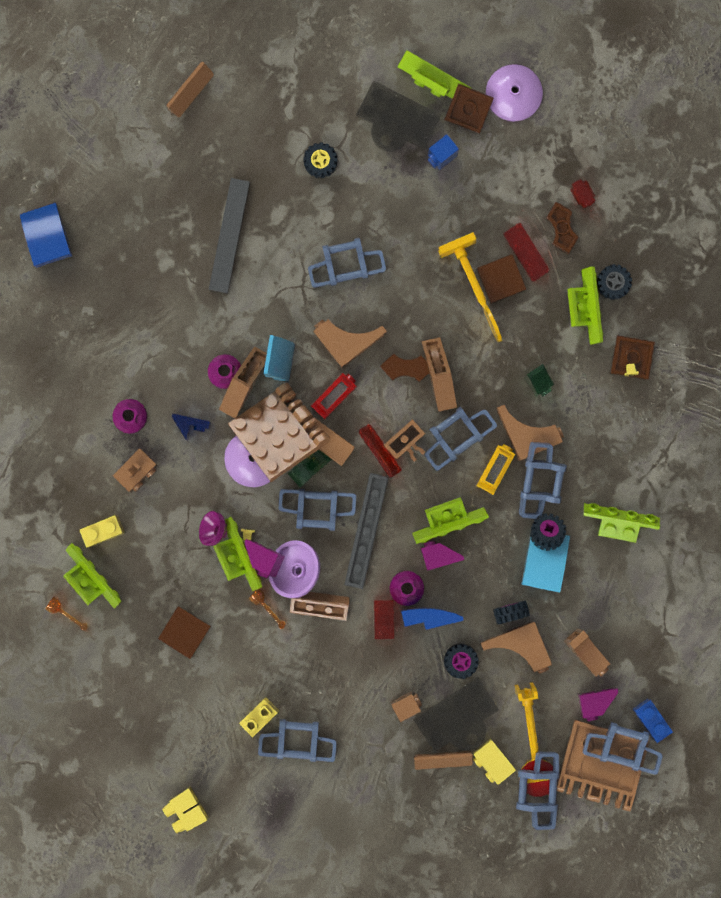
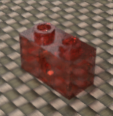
M374 600L375 639H394L393 600Z

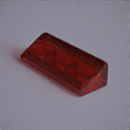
M521 223L516 224L503 233L532 282L550 272Z
M370 424L358 430V433L389 478L402 471L393 456L383 446L384 443Z

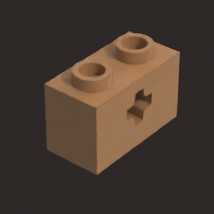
M409 692L392 701L391 705L399 721L402 722L421 712L420 707L422 703L417 694L413 695L412 692Z

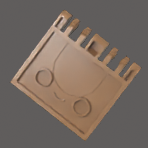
M287 382L277 387L269 396L228 423L229 427L270 482H273L330 441V437L324 432L322 427L316 428L309 435L307 434L309 430L317 425V420L312 418L313 415L305 405H302L303 402L301 400H295L288 407L286 406L287 403L296 397V393L292 391L291 386Z
M574 720L560 776L557 780V791L563 793L566 781L569 779L566 794L570 795L573 791L574 781H578L581 784L577 794L579 798H582L586 784H589L586 800L600 803L603 789H607L603 801L604 805H608L611 793L614 791L618 793L615 800V808H620L623 795H626L622 810L630 812L642 771H634L631 767L609 761L602 762L598 758L584 755L582 750L586 735L588 733L606 735L608 729ZM615 733L609 753L634 760L639 740ZM590 738L587 751L601 755L605 739ZM644 750L642 760L640 763L641 767H643L647 753L646 750Z

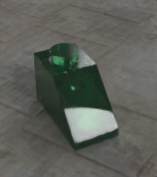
M543 364L524 377L536 397L540 394L544 397L552 391L550 387L554 383Z
M317 450L297 464L288 475L301 488L332 459L320 450Z

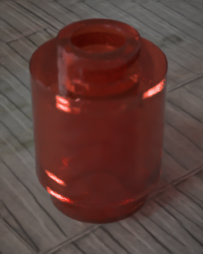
M580 179L572 184L573 188L570 191L579 206L581 205L584 209L596 202L595 194L587 180L582 181Z

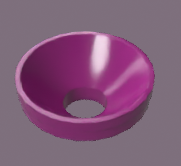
M227 354L219 355L210 362L208 377L216 387L228 389L232 378L241 367V364L234 356ZM222 365H227L230 368L229 375L221 376L219 368Z
M125 399L119 402L113 410L114 425L120 431L128 434L140 431L147 422L146 408L142 403L134 399ZM126 410H132L134 412L133 420L125 421L123 413Z
M210 511L203 517L199 527V539L202 544L214 546L225 538L227 524L220 513Z
M403 571L396 574L390 582V594L393 600L404 606H411L419 602L424 594V583L421 577L411 571ZM404 583H410L413 586V591L410 594L402 592L401 587Z

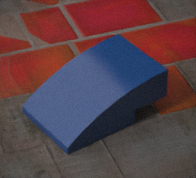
M56 203L20 214L26 242L36 268L73 256Z
M411 608L401 610L405 627L424 623V627L427 630L464 621L461 615L443 609Z

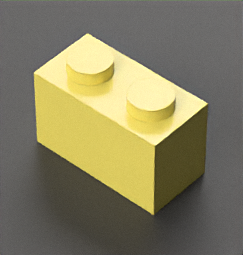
M117 515L80 529L86 548L125 533Z
M491 738L473 752L475 756L473 761L479 768L483 766L486 769L487 773L485 775L491 783L496 782L499 785L516 771Z

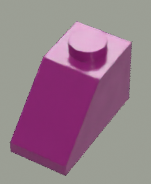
M246 539L244 543L252 568L258 570L257 574L268 579L269 576L276 577L285 556L253 540Z
M435 540L424 543V548H421L427 571L464 560V556L441 543L435 544Z
M610 688L578 694L582 718H587V721L598 720V716L605 713L618 694V689Z

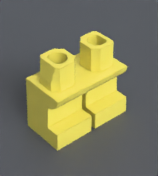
M266 697L239 724L253 738L279 710Z
M191 787L173 797L169 801L170 803L162 809L167 818L175 813L179 817V820L171 824L176 833L184 830L189 831L209 819L202 805L198 804L199 800Z

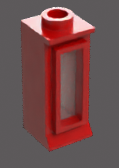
M342 373L311 405V408L326 420L357 388L354 384L356 380L350 374L345 375Z

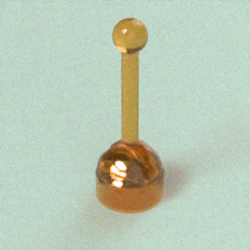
M260 588L256 590L248 599L254 605H262L278 623V627L280 629L285 628V622L280 621L265 604V594Z
M55 597L51 599L45 608L50 613L60 612L80 626L82 631L88 628L86 623L79 622L62 610L61 602Z

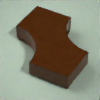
M555 202L546 217L555 231V239L552 245L569 254L579 237L570 226L572 211Z
M393 354L380 365V368L392 381L401 376H409L420 382L429 374L427 361L421 355L415 359L405 360Z

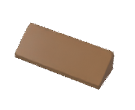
M204 62L197 66L167 103L168 110L175 116H182L214 76L213 72Z
M317 420V425L309 430L307 434L309 435L316 428L322 427L324 432L330 437V441L319 450L342 466L355 447Z
M308 592L302 597L291 598L290 613L347 621L350 598Z
M471 751L417 754L414 756V765L416 770L471 766L473 756Z

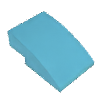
M270 335L264 368L265 377L289 382L295 349L293 342Z
M565 535L561 546L555 550L550 548V551H546V548L540 549L541 546L536 547L535 542H532V537H530L521 585L560 593L570 536Z

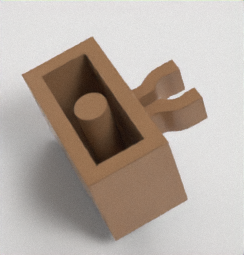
M412 419L383 446L395 460L408 451L410 458L415 462L417 459L414 457V452L410 447H413L415 451H419L423 455L425 451L417 447L415 443L425 433Z
M139 448L113 477L129 492L133 490L137 492L143 486L142 481L146 477L150 478L157 471L155 468L158 465Z

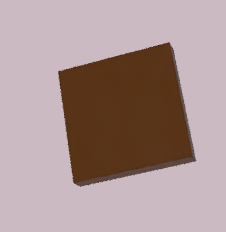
M458 84L444 120L480 134L494 97Z
M512 254L477 268L490 304L526 290Z
M617 335L610 374L624 376L627 372L626 365L635 364L636 372L639 371V374L628 377L649 380L655 342Z
M178 606L158 639L191 659L211 626Z

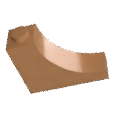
M329 319L318 322L314 326L316 329L313 331L341 368H344L387 334L383 326L367 333H349L336 327Z
M441 338L422 341L438 412L457 408L451 371Z
M254 346L232 378L219 410L236 419L265 368L266 352Z
M505 405L496 408L519 461L527 458L531 442L549 443L552 446L563 442L562 438H564L560 427L556 428V425L542 428L530 427L517 421L508 412ZM537 447L535 449L534 455L546 450L547 448Z
M534 621L480 642L483 650L505 648L517 652L525 658L533 672L538 671V674L548 671V666L552 665Z
M577 628L564 640L566 645L595 677L598 675L601 677L609 670L608 666L610 663L596 648L584 630Z

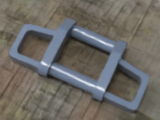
M360 238L329 247L328 245L322 246L325 261L308 267L313 288L327 285L334 286L338 282L360 277L364 279L386 271L382 251L363 252ZM356 248L361 270L335 275L330 254ZM379 255L382 268L367 272L364 256ZM327 265L330 281L315 283L312 270Z
M459 407L454 414L438 426H433L429 429L437 442L425 453V457L432 467L438 471L450 461L454 462L458 459V455L477 441L481 442L485 435L497 427V424L487 410H482L468 418L464 410ZM480 415H485L491 422L492 427L480 434L471 421ZM461 418L473 436L454 450H451L440 433ZM440 444L449 456V459L437 466L429 454Z
M530 443L525 463L527 468L524 487L520 494L519 515L522 518L537 519L539 515L542 516L546 501L561 503L562 497L560 493L567 465L552 461L553 446L549 443ZM537 447L547 448L546 461L533 460ZM534 468L556 471L553 494L531 491ZM526 499L540 500L536 513H525Z
M281 489L279 492V510L297 514L296 529L310 527L327 528L329 531H335L336 517L353 516L355 514L356 494L337 493V491L333 490L332 492L305 491V489ZM284 493L299 494L298 511L283 508ZM337 496L352 497L351 512L336 513ZM304 498L331 500L330 521L303 519Z
M280 719L279 732L262 733L260 735L258 755L277 757V759L285 757L309 759L310 762H334L337 742L335 739L318 736L319 722L301 723ZM286 729L312 731L311 752L284 750ZM279 736L278 753L262 751L264 737ZM317 740L333 744L331 757L316 756Z
M611 722L606 735L588 733L582 750L584 755L598 758L602 762L609 761L631 767L634 771L640 770L654 775L658 774L662 760L660 752L646 747L649 732L634 731L617 726V723ZM615 733L639 740L634 760L609 753ZM590 738L605 739L601 755L587 751ZM644 750L657 755L656 765L653 770L640 766Z
M537 752L535 755L534 771L518 770V777H520L519 800L516 803V809L532 812V827L536 830L555 829L558 811V804H556L557 779L560 776L559 754L556 752ZM543 757H553V771H540L541 759ZM527 779H550L548 803L526 802ZM537 812H551L549 824H538Z

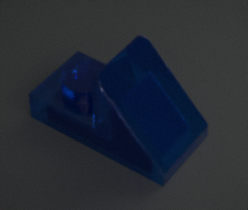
M172 413V419L187 441L191 426L194 427L193 430L205 432V429L210 430V421Z

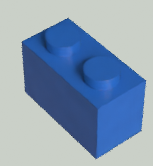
M446 134L429 148L428 161L433 168L437 167L441 170L458 156L459 148Z
M647 698L632 709L656 743L673 733L650 699Z

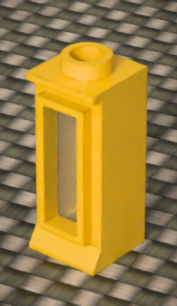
M505 444L502 447L497 446L476 487L494 495L515 456L512 453L513 449Z

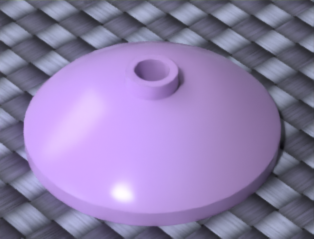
M522 65L501 67L493 73L486 86V94L494 97L490 107L491 111L506 121L516 122L529 118L537 111L542 101L543 90L539 78L532 70ZM516 87L519 91L517 93H513L512 88Z
M235 436L229 442L225 451V466L229 475L237 483L247 487H260L269 483V479L257 463L249 460V452L237 436Z
M295 540L282 544L276 552L284 555L285 558L277 576H269V581L273 589L281 596L287 598L302 597L313 589L319 578V557L313 547L305 542Z

